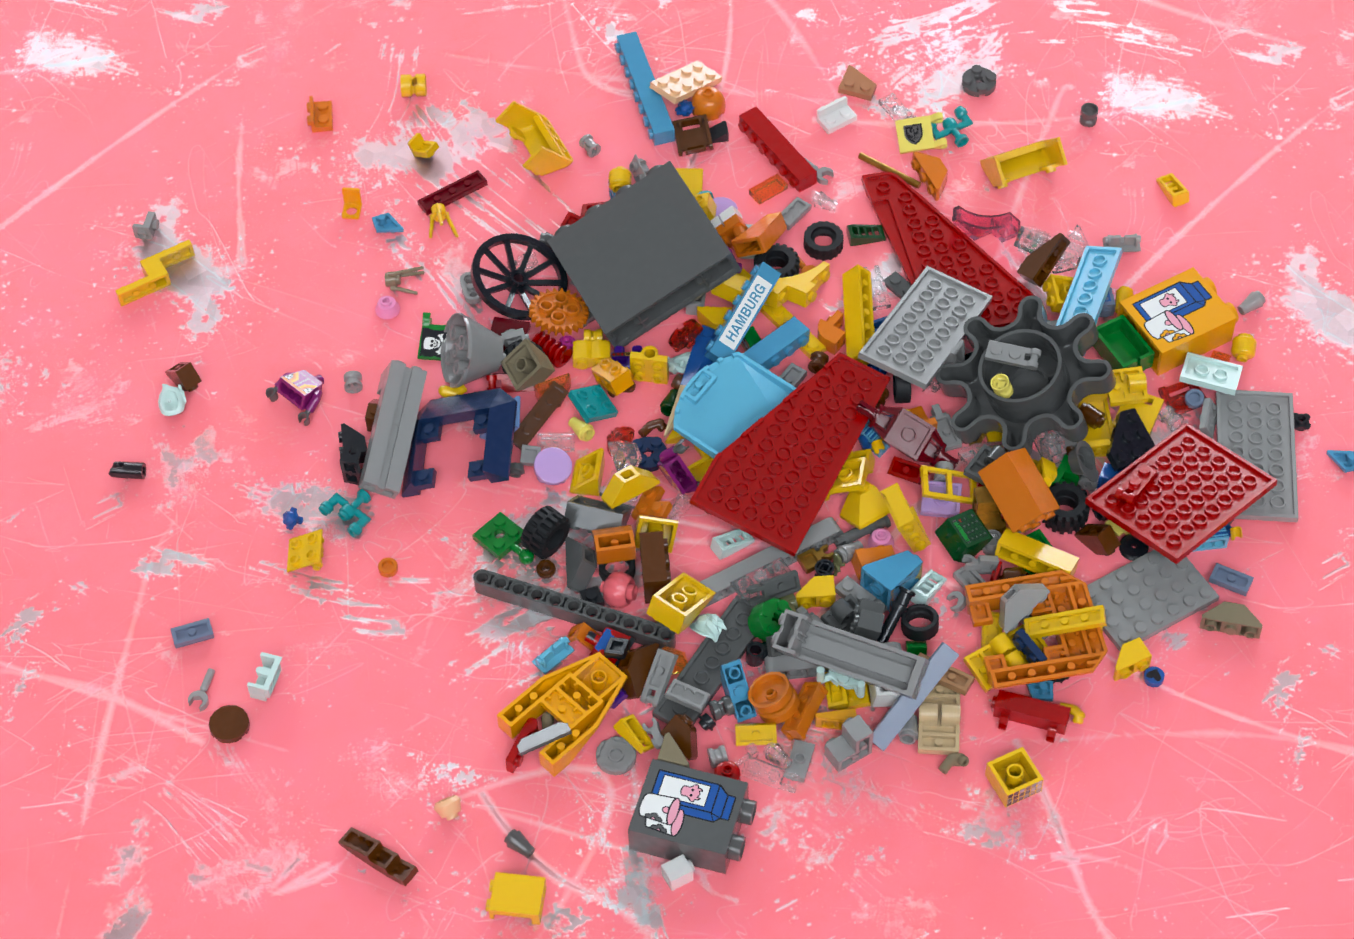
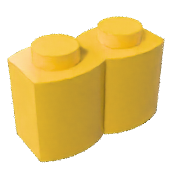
M577 340L573 342L574 368L584 370L596 366L603 359L611 358V347L608 340Z

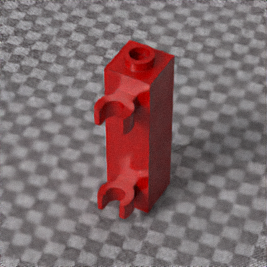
M999 689L998 696H993L991 708H994L993 716L1000 718L998 729L1006 730L1009 720L1047 730L1046 741L1054 743L1056 733L1065 735L1070 717V707Z

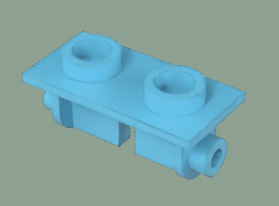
M566 636L560 637L559 640L538 655L532 663L544 674H547L575 650L569 645L570 640Z

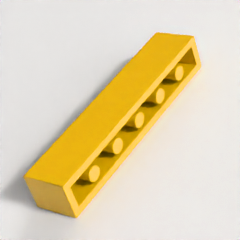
M857 264L842 274L846 354L864 365H868L870 363L858 358V355L874 334L871 272Z

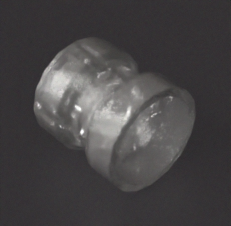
M1171 405L1164 407L1157 416V419L1161 423H1165L1167 429L1171 432L1178 429L1184 421V417L1181 414H1176L1175 409Z

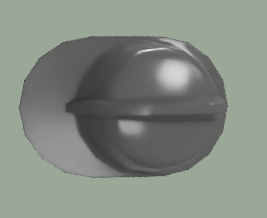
M1078 441L1076 448L1068 454L1070 469L1074 474H1084L1089 481L1096 482L1098 480V473L1093 450L1086 441Z

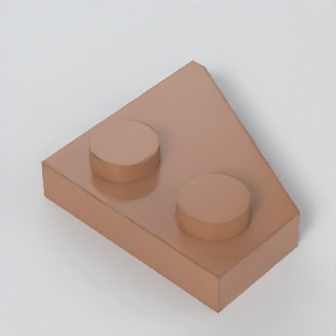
M848 65L838 87V93L871 101L877 84L852 65Z

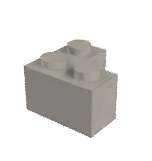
M860 715L854 718L850 717L842 724V735L836 738L833 737L826 742L824 755L836 771L840 772L872 753L873 731Z

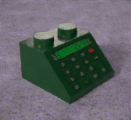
M969 509L948 518L935 531V534L952 559L961 563H968L962 562L963 555L969 554L975 557L993 539L974 509Z

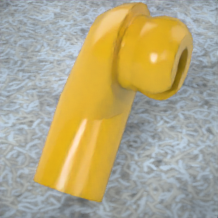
M442 385L438 389V393L444 398L462 395L467 392L465 385L458 388Z
M1060 702V705L1071 708L1070 714L1074 716L1073 723L1083 724L1085 713L1078 706Z

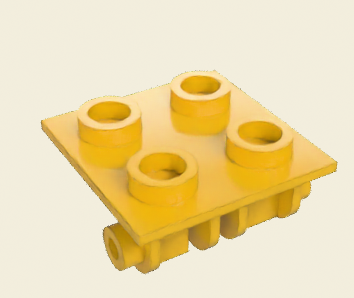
M323 529L289 539L287 572L307 566H312L313 570L319 571L323 567L321 559L324 556L323 543L325 539L322 535Z

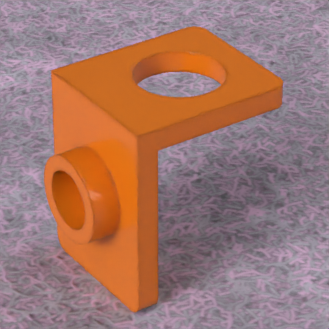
M583 622L572 626L567 638L570 642L579 641L592 651L594 646L584 641L590 630L599 636L601 635Z

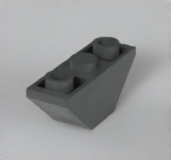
M566 537L567 588L579 593V591L587 588L597 568L595 550L570 537Z

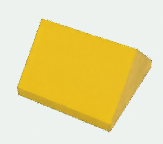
M599 448L575 461L570 487L572 494L600 495L605 467L604 449Z
M639 515L636 521L634 536L636 548H640L639 533L663 531V539L667 538L668 553H672L678 521Z

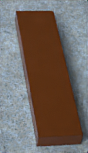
M553 381L520 423L519 428L514 432L513 445L520 450L522 444L528 445L569 392Z

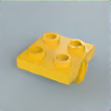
M645 346L641 353L631 351L630 370L633 374L632 380L668 384V356L658 355V350L654 346Z
M1142 366L1113 370L1116 385L1108 393L1110 407L1148 402L1147 380Z

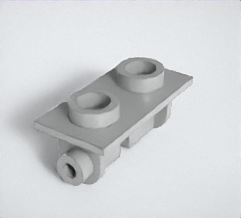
M637 154L634 155L629 164V170L635 182L644 178L649 171L646 161L642 158L638 159Z
M1137 233L1125 235L1124 237H1121V235H1107L1102 238L1103 247L1122 248V252H1141V235H1137Z

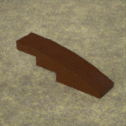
M350 827L338 841L339 845L354 856L405 887L418 873L415 865L401 859L398 853L384 847L381 841L355 828Z

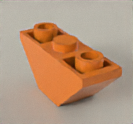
M917 151L913 152L911 160L912 169L916 170L919 174V179L926 185L928 194L932 195L935 201L939 200L947 183V168L938 157Z

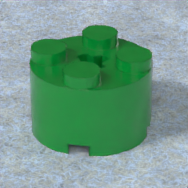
M770 599L754 606L750 616H748V627L755 638L761 639L762 642H766V637L779 632L781 627L778 624L780 615L785 612V609L791 610L786 600Z

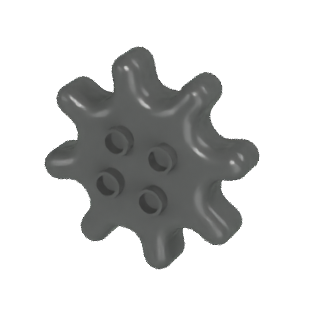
M1027 296L1021 300L1014 322L1005 327H994L984 318L978 316L968 319L963 328L969 344L974 349L972 355L964 362L944 364L936 375V380L946 396L968 398L966 404L951 419V426L961 442L970 444L977 441L982 433L986 434L996 431L1003 433L1002 445L1007 452L1026 448L1029 455H1031L1034 439L1046 431H1058L1072 442L1084 440L1088 434V425L1083 413L1077 408L1078 404L1088 395L1109 393L1116 385V378L1108 361L1085 359L1083 357L1084 353L1098 340L1099 333L1093 317L1088 313H1079L1062 325H1050L1047 323V312L1041 299L1037 296ZM989 340L1040 349L1042 353L1037 361L1039 363L1037 370L985 360ZM1025 356V360H1030V356ZM1005 374L1008 376L1013 387V394L1010 398H1004L994 393L991 387V379L995 375Z

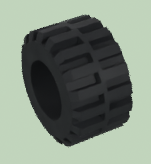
M776 243L766 253L757 254L754 257V266L765 262L771 267H782L775 269L781 273L779 278L799 274L800 259L798 253L792 247L788 248L786 244L780 245V243Z
M1062 481V484L1056 482L1049 489L1058 505H1066L1073 508V510L1065 511L1059 509L1054 512L1056 515L1047 521L1043 520L1042 523H1046L1045 527L1048 529L1052 528V532L1055 533L1058 531L1064 535V532L1072 534L1073 531L1078 532L1088 521L1090 507L1085 504V498L1088 497L1087 491L1081 490L1082 487L1080 485L1075 486L1073 482H1070V484H1067L1066 481Z
M551 506L542 507L532 515L525 525L521 535L522 546L540 559L551 557L565 542L571 526L570 520Z

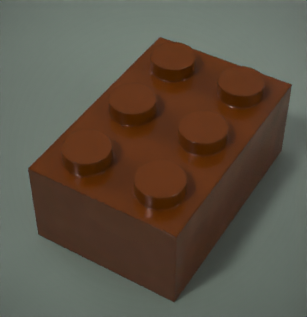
M663 531L639 533L645 604L650 603L652 596L671 582L667 538L663 539Z

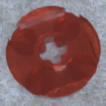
M695 319L682 323L684 325L683 328L680 330L677 328L671 334L668 343L675 352H679L685 347L687 349L691 348L696 342L694 339L703 331V327Z

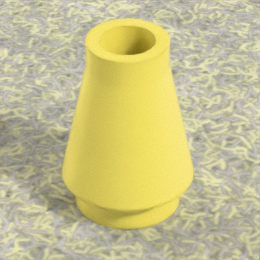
M572 417L568 422V425L575 432L579 440L587 442L593 438L595 430L591 424L577 417Z

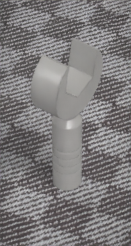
M807 160L817 171V182L821 185H828V180L823 178V176L829 175L834 178L833 170L828 167L818 169L815 164Z
M953 591L946 597L948 601L955 598L958 599L957 605L950 608L953 612H960L966 607V597L960 591Z
M208 668L200 690L192 692L188 697L189 706H191L194 700H202V704L199 707L200 712L209 705V699L205 692L208 690L216 672L214 669Z

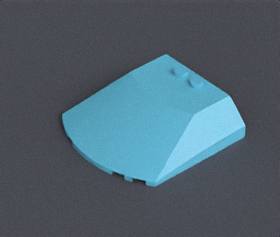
M741 352L732 353L731 356L725 358L720 357L711 365L703 367L685 386L675 408L673 430L714 459L716 454L721 453L739 438L745 430L780 404L796 387Z

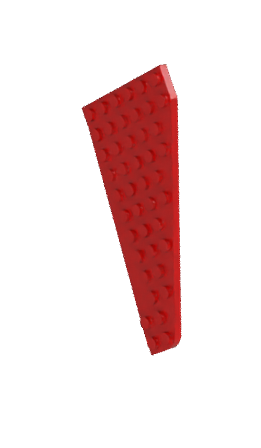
M892 172L862 175L861 181L866 195L911 286L923 270L929 266L993 296L991 303L980 316L990 325L1000 328L1014 322L1021 300L1027 296H1035L1031 291L900 176Z

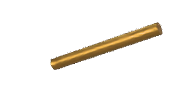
M862 152L858 155V159L884 172L895 173L905 182L918 189L922 184L920 181Z

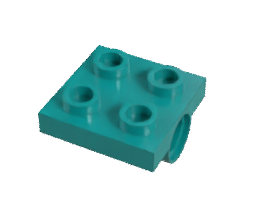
M600 384L570 390L568 393V397L586 423L613 418L618 414V410Z

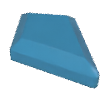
M390 213L371 217L377 233L404 232L403 227Z
M1327 450L1326 454L1344 473L1354 471V451Z
M1048 680L1026 684L1032 698L1053 701V681Z

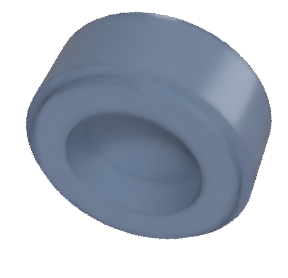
M1191 389L1187 391L1185 403L1189 408L1197 409L1203 405L1204 394L1200 390Z

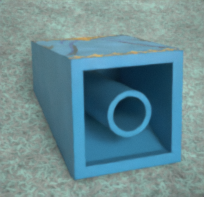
M907 550L866 564L861 568L860 585L877 599H880L886 605L887 611L890 612L892 608L891 602L895 601L900 591L899 587L902 586L911 590L921 579L923 561L918 555L912 554Z

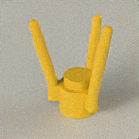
M441 203L434 204L431 207L432 214L429 216V238L433 236L434 221L439 222L440 226H443L445 219H447L455 237H458L457 230L450 218L449 212H446L445 205Z

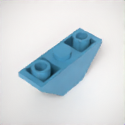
M737 659L721 665L722 687L725 696L728 695L731 698L737 722L740 723L756 717V710L748 700L749 687L741 660Z

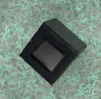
M726 120L709 128L712 143L729 141Z

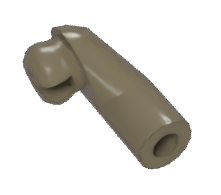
M950 753L938 769L942 773L947 774L952 766H967L969 758L962 753Z

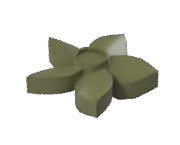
M834 552L832 563L834 564V576H837V573L841 572L840 566H845V563L842 562L840 555Z

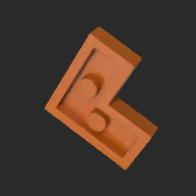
M655 486L643 492L631 514L632 518L637 520V517L641 515L667 519L673 506L670 501H660L665 493L662 486Z

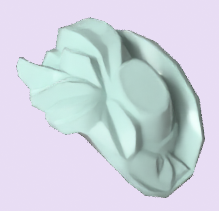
M685 352L673 358L668 356L669 372L674 375L678 372L684 374L691 352Z
M162 384V391L158 398L160 412L164 416H173L183 412L187 400L182 386L178 384V387Z
M710 613L699 616L689 626L697 634L711 638L714 642L718 641L722 629H727L723 620L717 614Z

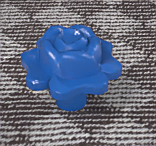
M683 100L678 103L675 111L677 115L688 117L693 112L694 107L691 101Z
M291 507L290 511H286L283 514V523L286 525V529L292 530L296 524L303 523V517L298 516L297 508Z

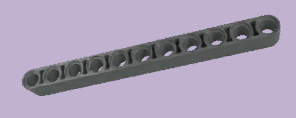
M480 569L473 575L475 591L481 595L570 623L580 624L585 622L592 629L602 633L608 627L635 638V643L641 645L657 643L659 644V649L668 652L672 651L676 646L675 632L663 624L488 570Z

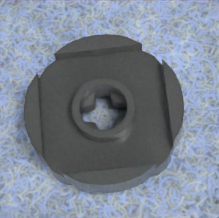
M973 65L962 76L963 90L973 97H979L984 94L988 96L996 88L997 75L980 65Z

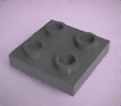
M984 444L964 469L963 475L985 486L978 472L1007 451L998 445L991 448Z
M850 593L845 598L838 599L820 619L826 625L849 632L850 624L854 619V616H852L855 604L859 605V602Z

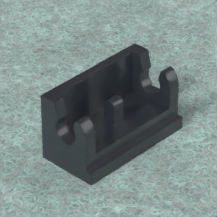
M346 443L339 460L343 481L359 485L362 473L359 464L361 450L358 448L355 454H351L352 446Z

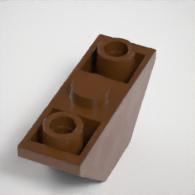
M647 644L627 652L624 660H620L617 668L628 676L622 687L628 694L627 700L640 698L659 644Z

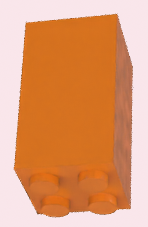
M1026 448L1006 452L978 472L1013 533L1018 531L1024 533L1029 529L1033 530L1039 527L1041 521L1053 518L1056 515L1054 512L1060 509Z

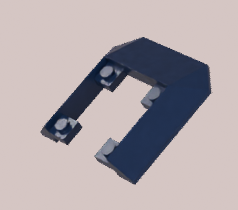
M501 388L430 400L417 415L404 472L401 496L403 498L417 496L421 494V490L435 488L437 471L434 468L424 469L427 443L441 441L443 425L474 420V433L476 435L486 433L484 459L469 462L467 478L470 482L486 479L491 483L509 481L517 401Z

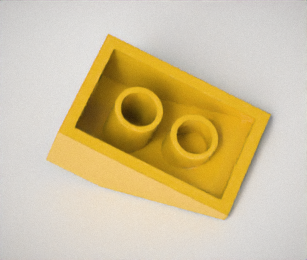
M683 572L652 596L646 614L668 627L671 631L680 634L689 627L715 596L716 592Z

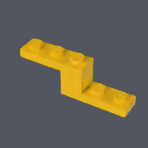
M186 240L141 260L140 264L145 277L115 290L121 307L171 285L166 268L195 256L191 241Z

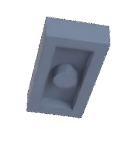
M1216 563L1209 582L1246 597L1254 577Z
M209 618L170 629L176 649L214 638Z

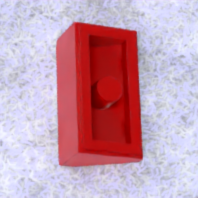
M894 456L887 474L918 485L921 484V465Z

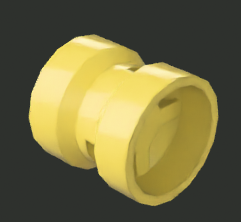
M997 374L991 379V387L996 395L1004 398L1012 396L1013 387L1007 375Z

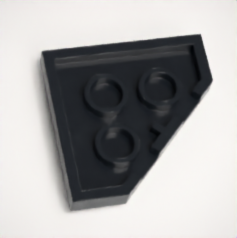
M1135 408L1121 411L1115 420L1116 426L1112 431L1110 448L1106 453L1115 472L1125 469L1155 446Z

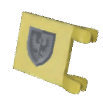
M942 112L928 116L896 120L900 154L930 149H946L947 139L940 138L934 141L931 123L943 122Z

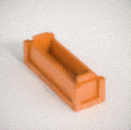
M804 682L798 694L800 699L798 710L790 719L785 721L781 732L789 740L806 739V733L815 714L828 693V690L821 682Z

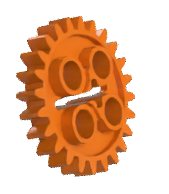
M553 288V292L546 289V293L540 291L539 296L535 295L534 299H531L529 317L531 318V323H535L536 328L541 326V331L548 330L547 334L554 332L555 336L558 333L564 336L565 332H567L569 335H572V330L578 333L579 328L583 329L584 324H587L589 308L582 301L581 296L577 297L576 292L570 294V290L564 292L563 288L560 291Z

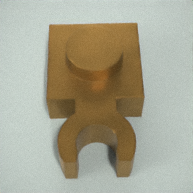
M827 544L821 546L819 551L812 548L797 555V561L806 574L815 570L817 561L833 559V552L829 554L824 553L828 551L829 546Z

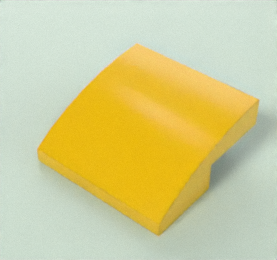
M832 681L825 683V687L828 690L827 703L829 709L843 710L871 706L868 683H865V696L863 698H858L854 689H844L842 686L834 685Z

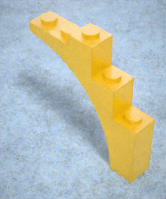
M823 261L815 268L804 273L779 278L765 304L777 309L788 300L806 308L811 302L815 301L817 297L816 291L819 287L829 280L830 264ZM734 275L712 289L711 294L733 302L734 298L742 293L741 287L743 283L749 280L750 277Z

